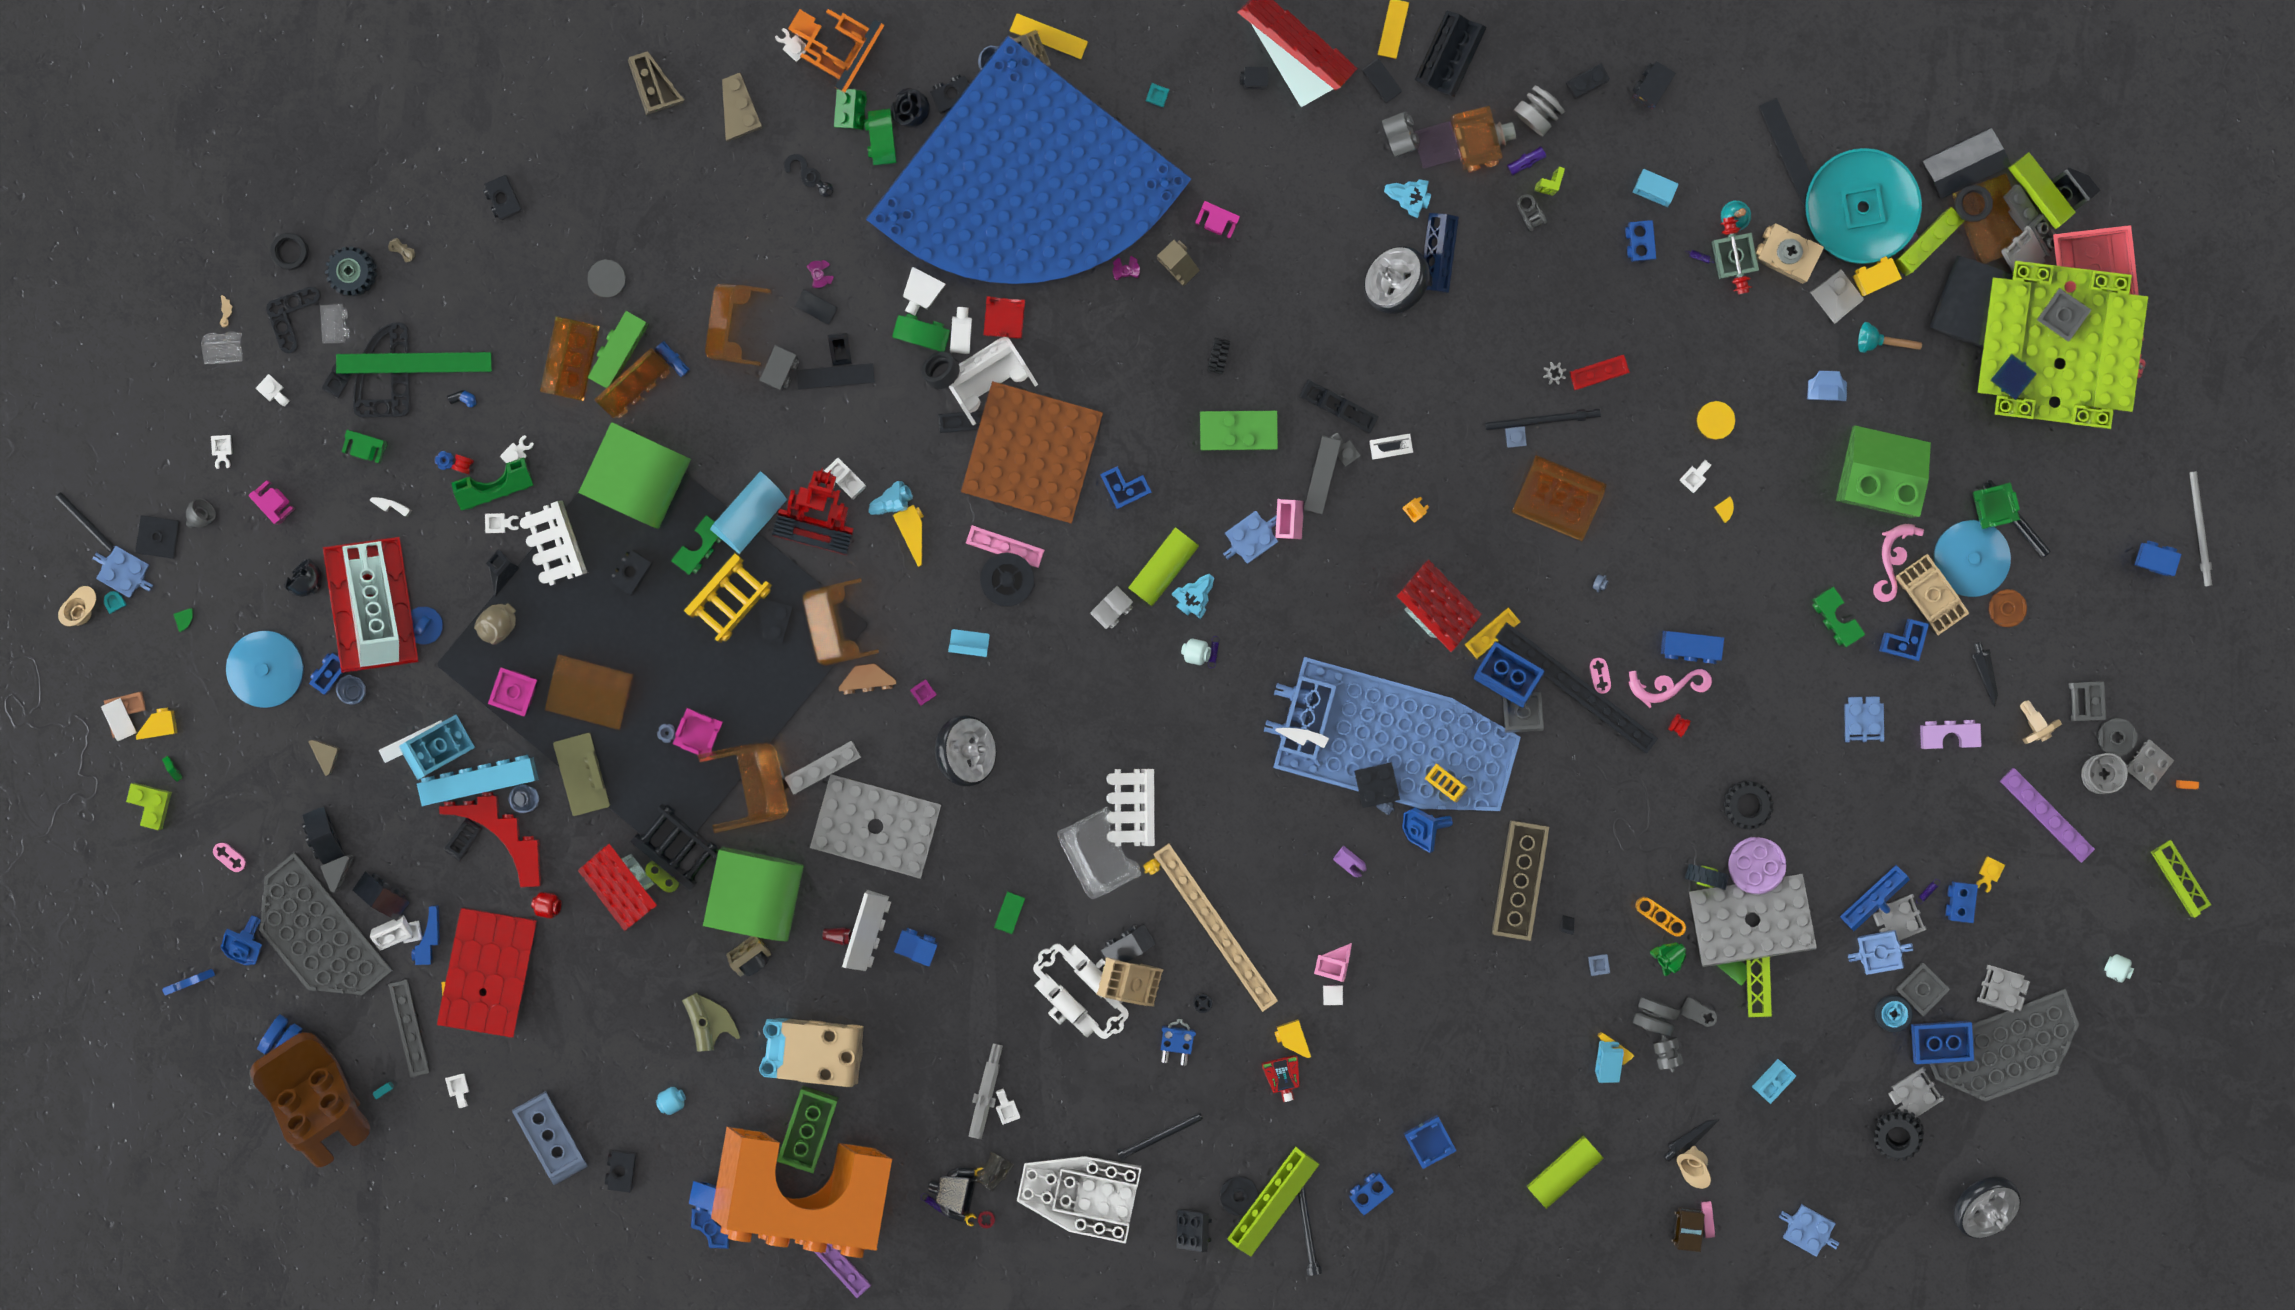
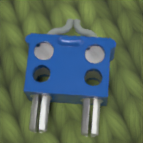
M1177 1019L1176 1022L1170 1023L1169 1026H1162L1161 1050L1163 1054L1161 1062L1164 1063L1166 1051L1165 1063H1168L1169 1051L1182 1053L1180 1063L1182 1066L1184 1054H1186L1184 1066H1186L1188 1054H1191L1193 1037L1196 1035V1031L1190 1029L1188 1024L1183 1023V1019ZM1180 1022L1187 1028L1173 1027L1172 1025H1177ZM1169 1041L1170 1044L1166 1045L1164 1042ZM1187 1043L1189 1047H1184L1183 1045Z

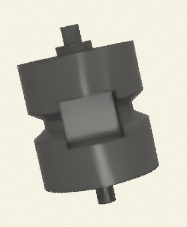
M1664 1034L1660 1041L1653 1043L1655 1054L1659 1055L1657 1062L1660 1070L1670 1069L1671 1072H1675L1674 1068L1676 1066L1684 1064L1681 1053L1677 1051L1680 1048L1677 1037L1666 1038Z

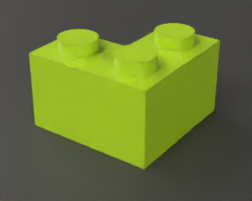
M131 783L126 802L144 807L140 826L162 830L172 792L138 783Z

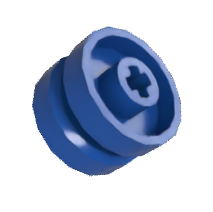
M279 1014L263 1036L257 1050L266 1055L274 1046L277 1048L293 1036L301 1033L303 1029L294 1023L285 1032L288 1019Z

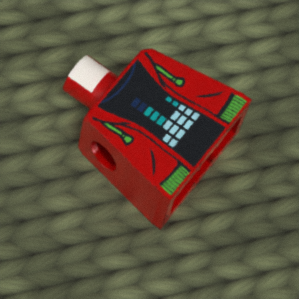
M1297 1055L1261 1063L1273 1093L1281 1092L1283 1102L1294 1100L1292 1089L1300 1087Z

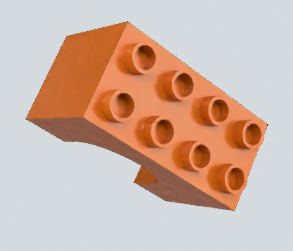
M732 1127L726 1128L711 1218L721 1225L720 1232L727 1234L728 1239L751 1242L753 1233L758 1234V1238L766 1240V1244L777 1247H788L790 1239H795V1243L803 1245V1249L825 1253L827 1244H832V1248L841 1250L840 1254L856 1258H863L864 1249L877 1250L892 1158L876 1148L838 1143L834 1169L823 1188L804 1198H788L781 1194L775 1177L780 1143L765 1132Z

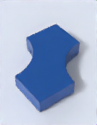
M213 969L169 985L162 990L164 995H168L213 977L215 974Z
M692 1208L691 1228L704 1233L708 1239L709 1248L729 1249L728 1235L720 1232L721 1226L711 1218L708 1210L699 1211Z

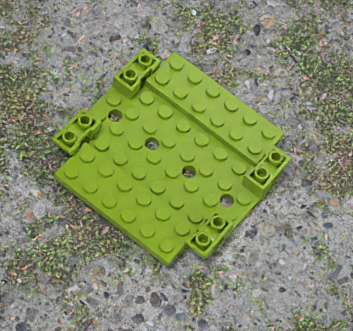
M2015 261L2013 280L1993 278L1978 393L1997 395L1995 415L2111 429L2113 410L2133 412L2148 296L2129 294L2132 275ZM2068 281H2072L2076 285V289L2071 293L2067 292L2064 288ZM2058 288H2061L2091 309V312L2069 342L2037 320ZM2057 358L2065 360L2066 364L2063 369H2057L2054 366ZM2021 376H2023V379L2025 378L2024 382L2022 383L2019 381V378H2021ZM2053 396H2057L2060 399V405L2055 408L2049 405V400Z

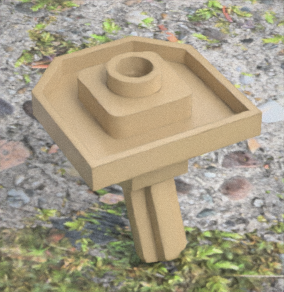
M2029 700L2024 701L2020 705L2033 730L2032 734L2022 739L2025 744L2041 739L2043 742L2052 737L2051 733L2054 729L2062 725L2059 719L2047 724L2040 712L2035 710Z

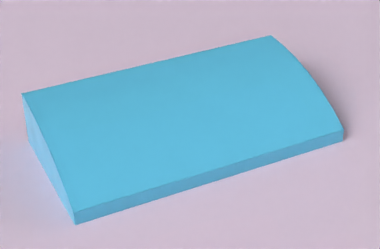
M760 471L715 521L710 530L740 554L782 507L787 498Z

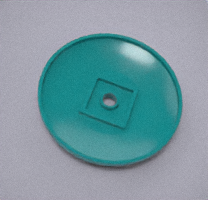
M1853 149L1840 153L1828 160L1813 177L1806 196V217L1815 239L1830 254L1851 263H1875L1885 256L1890 258L1912 239L1921 218V194L1913 174L1894 156L1875 149ZM1861 202L1867 203L1869 206L1868 211L1860 212L1858 204Z

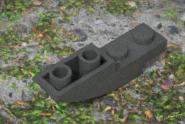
M2014 185L2003 197L2010 207L2008 213L2023 232L2026 226L2031 227L2045 254L2051 256L2055 252L2053 235L2056 233L2043 214H2038L2022 187Z

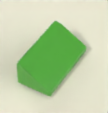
M1742 961L1717 965L1739 985L1742 986L1746 981L1747 968Z

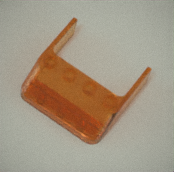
M748 744L697 755L699 762L737 755L748 816L744 819L712 825L714 833L777 820L786 816L788 806L777 752L772 744Z

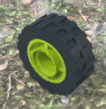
M1689 864L1685 879L1697 882L1696 884L1705 887L1726 890L1730 875L1703 865L1700 867Z

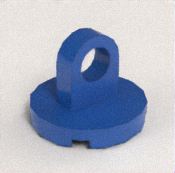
M418 607L411 611L415 642L418 644L435 642L443 631V621L440 614L430 607Z

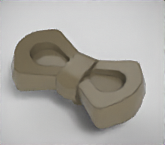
M398 238L389 242V251L400 253L405 262H410L415 257L414 249L407 248V244H402Z

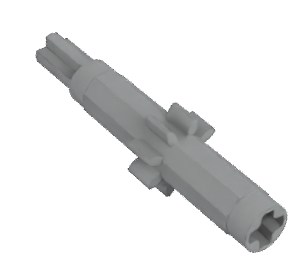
M993 1043L989 1061L986 1062L979 1094H974L972 1103H976L968 1137L982 1140L989 1107L994 1108L996 1099L992 1098L1000 1067L999 1059L1002 1045Z

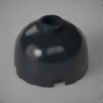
M912 88L900 91L896 95L898 97L896 102H893L891 106L893 120L902 126L910 128L920 126L928 118L930 112L927 97L920 91Z
M309 558L308 560L305 559L292 571V579L288 577L284 584V588L295 596L305 597L311 593L315 594L321 587L319 584L321 581V571Z

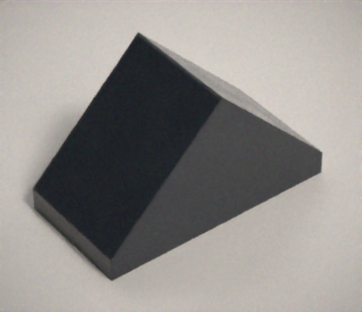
M848 333L828 335L832 365L852 364Z

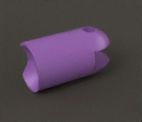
M1345 846L1333 858V861L1354 877L1362 876L1361 872L1354 867L1355 865L1362 871L1367 870L1365 862Z

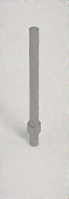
M2197 471L2189 472L2201 555L2200 570L2203 571L2204 585L2210 586L2212 585L2210 571L2212 570V564L2209 562Z

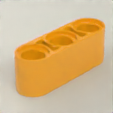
M1641 897L1636 901V909L1639 913L1670 934L1681 936L1685 933V923L1653 900ZM1642 901L1649 902L1650 907L1647 911L1640 909ZM1660 911H1663L1666 915L1665 920L1662 922L1656 920V914ZM1675 922L1681 924V930L1677 933L1672 931V925Z

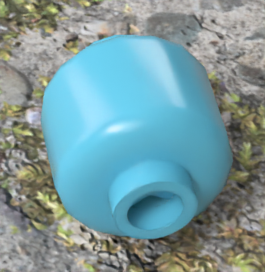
M670 1087L658 1094L656 1104L661 1113L672 1115L684 1108L686 1097L682 1090Z

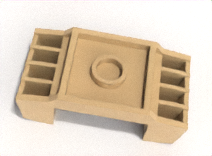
M1928 554L1896 576V580L1902 589H1905L1927 619V624H1929V627L1936 635H1940L1969 614L1956 592Z
M1106 957L1096 995L1122 1002L1154 1007L1163 969L1145 964L1127 963Z

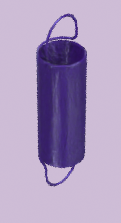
M1694 250L1688 253L1690 254L1689 257L1709 264L1711 256Z
M1212 641L1209 661L1214 662L1216 665L1219 642Z
M1932 882L1918 898L1925 901L1938 886Z
M927 1196L923 1200L942 1213L940 1205L935 1203V1199Z

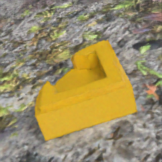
M1730 496L1714 507L1724 523L1733 514L1734 505Z

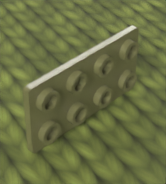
M586 733L554 742L553 745L572 815L577 816L609 807L610 803L591 734Z

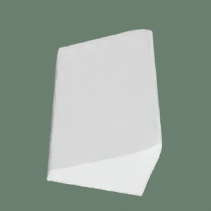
M121 698L101 706L117 741L137 733Z
M404 915L400 916L397 921L393 919L373 928L370 934V938L379 951L413 937Z

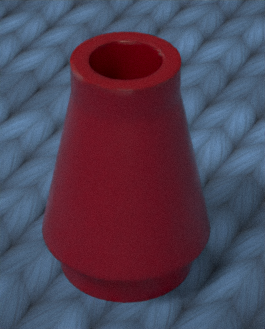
M847 927L824 928L822 938L823 940L845 946V944L850 942L852 930L847 929Z

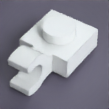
M270 374L256 387L270 402L275 398L284 407L290 402L281 393L284 387Z
M1704 460L1697 470L1691 466L1679 481L1694 493L1706 480L1703 474L1710 468L1711 464Z
M465 1073L445 1078L450 1097L456 1095L458 1107L468 1106L464 1093L469 1092Z
M1004 1088L997 1090L996 1093L1000 1105H997L996 1109L1002 1125L1019 1119L1020 1115L1014 1099L1008 1101Z

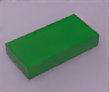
M1007 891L994 928L1012 934L1025 898Z

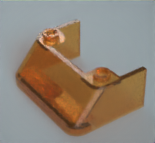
M719 284L715 287L705 353L708 358L717 361L762 366L761 362L741 359V347L737 343L728 342L733 304L742 305L747 303L751 292L772 295L771 289L734 284Z
M861 578L810 590L803 595L802 601L816 659L822 665H831L879 653L878 649L859 653V648L855 642H841L832 606L843 601L845 597L844 586L862 582Z

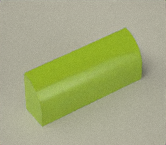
M2030 152L2008 168L2054 229L2060 227L2076 213Z
M1175 527L1128 588L1153 606L1195 553L1199 545Z
M1583 1135L1530 1182L1527 1188L1547 1209L1604 1158Z

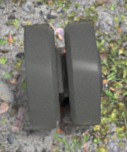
M1641 997L1638 1007L1647 1014L1636 1013L1632 1023L1654 1033L1672 1036L1675 1026L1665 1020H1678L1681 1010Z

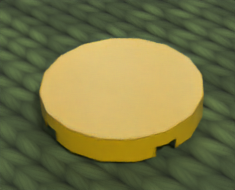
M1709 402L1698 412V429L1707 438L1722 439L1734 429V412L1731 407L1723 402Z

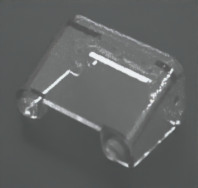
M1104 807L1059 830L1057 833L1058 839L1078 879L1091 899L1103 896L1142 875L1138 863L1131 859L1127 860L1120 846H1115V843L1107 840V834L1112 831L1110 826L1113 824L1107 821V814L1111 812L1108 807Z

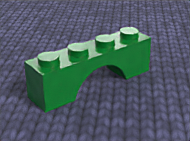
M523 457L506 463L503 475L496 481L480 483L469 476L452 482V489L462 511L482 503L491 502L493 499L502 496H508L513 492L525 490L534 484L531 472Z

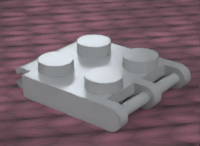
M2029 226L2024 228V232L2019 237L2013 239L2011 245L2001 251L2012 272H2014L2015 261L2039 264L2046 262L2044 259L2046 254Z
M1913 894L1887 903L1891 909L1887 914L1880 908L1872 914L1877 926L1884 924V928L1879 929V932L1896 930L1898 941L1927 930L1926 925H1923L1919 914L1921 912L1917 910L1914 903ZM1908 900H1910V903H1911L1912 908H1913V910H1914L1913 912H1912V909H1911V906H1910Z
M1987 965L1986 969L1988 971L1985 981H1982L1981 985L1983 988L1980 998H1977V1002L2014 1013V1010L2021 1011L2025 998L2019 996V993L2027 994L2030 981L2024 980V975ZM1991 971H1993V975H1992L1991 981H1990V983H1988L1989 978H1990V975H1991ZM1986 988H1988L1986 998L1983 999V998H1984V995H1985Z
M1924 1066L1893 1085V1090L1888 1093L1895 1105L1902 1102V1105L1897 1108L1900 1109V1112H1904V1109H1906L1908 1114L1913 1112L1915 1118L1945 1099L1935 1088V1082L1930 1080ZM1921 1073H1922L1923 1076L1925 1077V1079H1926V1081L1928 1082V1084H1926L1925 1080H1924L1923 1077L1921 1076ZM1930 1088H1932L1933 1092H1934L1935 1095L1937 1096V1099L1935 1098V1096H1934V1094L1932 1093V1091L1930 1090Z

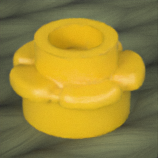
M1156 858L1143 865L1146 870L1144 873L1149 872L1152 875L1160 870V863Z

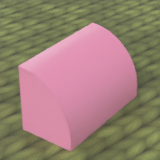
M1278 499L1276 538L1302 539L1304 501Z

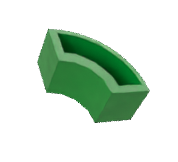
M891 109L867 111L868 119H864L865 130L869 131L871 146H867L868 157L873 158V165L896 163Z
M907 314L906 317L898 315L892 335L893 338L929 349L945 351L951 330L943 328L944 324L935 321L932 324L918 321V317Z

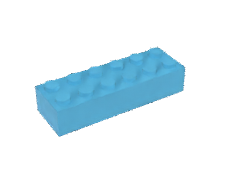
M528 755L515 757L514 762H510V759L496 762L497 766L492 767L491 763L477 766L478 770L474 771L472 767L458 770L459 774L454 775L453 771L440 774L439 779H435V776L422 778L421 783H417L421 805H430L539 780L534 757L529 758Z

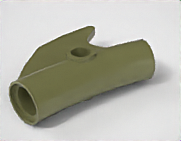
M698 993L682 1000L693 1027L697 1051L714 1050L715 1042L722 1032H728L736 1039H740L737 1027L725 1008ZM700 1019H704L706 1024L702 1025Z

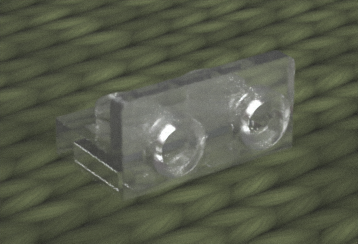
M342 303L320 305L322 344L346 343V338H349V328L345 327V319H348L347 307L344 308Z
M230 331L225 334L208 333L204 335L201 341L204 364L243 362L241 333Z

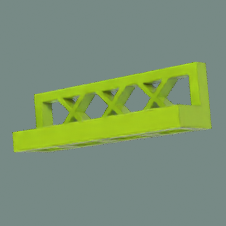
M1558 167L1553 172L1551 180L1542 178L1536 183L1534 191L1551 196L1555 195L1559 191L1565 168Z
M2171 840L2151 851V854L2191 917H2197L2201 914V911L2211 906V903ZM2168 846L2173 851L2171 860L2167 859L2162 852ZM2174 863L2181 864L2183 867L2181 876L2177 875L2173 870ZM2184 879L2191 880L2193 883L2192 892L2186 891L2183 886ZM2194 895L2200 896L2205 904L2197 908L2193 902Z
M1770 957L1760 958V961L1758 959H1754L1752 962L1751 960H1746L1748 1017H1772ZM1756 961L1761 965V972L1757 977L1751 972V966ZM1756 981L1761 983V992L1758 995L1754 994L1751 988ZM1757 999L1762 1003V1013H1752V1005Z

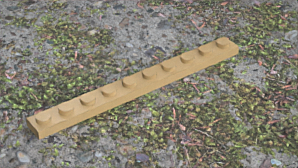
M1168 843L1155 852L1153 855L1261 1011L1263 1012L1278 1001L1171 845Z

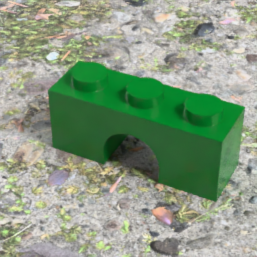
M708 515L704 517L695 529L703 539L701 548L697 551H691L682 546L671 560L689 575L692 573L696 574L702 567L700 562L703 558L708 559L714 551L712 549L713 545L716 542L719 544L722 541L720 537L710 530L715 521Z
M1830 587L1812 599L1814 601L1812 606L1818 614L1822 613L1825 618L1823 623L1828 630H1833L1835 633L1834 639L1839 646L1848 647L1865 635L1855 619H1851L1846 623H1841L1836 619V609L1844 601L1834 587Z

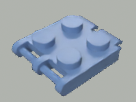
M1848 697V704H1844L1845 742H1850V740H1862V742L1880 740V742H1884V703H1880V697H1865V704H1863L1862 697ZM1867 734H1879V736H1867Z

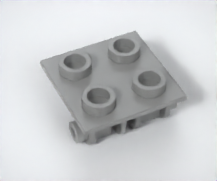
M2149 739L2143 743L2144 745L2141 747L2140 752H2136L2138 755L2133 756L2134 760H2131L2126 767L2130 775H2133L2151 791L2174 760Z

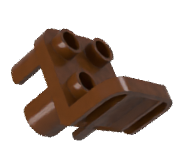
M307 1032L299 1033L258 1059L250 1069L252 1081L255 1087L270 1102L285 1140L294 1150L301 1151L313 1166L324 1167L333 1162V1154L321 1141L337 1130L352 1146H357L369 1135L370 1124L357 1108L361 1105L359 1099L349 1089L336 1058L316 1035Z

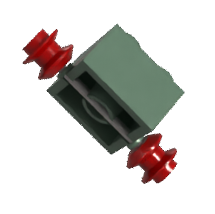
M1734 217L1724 218L1723 223H1720V225H1724L1725 230L1722 233L1728 235V238L1711 242L1719 279L1733 276L1738 277L1732 281L1737 286L1733 291H1738V294L1748 293L1749 288L1753 287L1748 286V281L1751 278L1744 276V274L1759 271L1752 233L1736 236L1734 233H1738L1741 229L1736 227V222L1739 220H1735Z

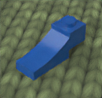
M439 906L429 907L428 923L423 939L419 945H415V949H412V961H415V965L433 964L432 945L440 944Z

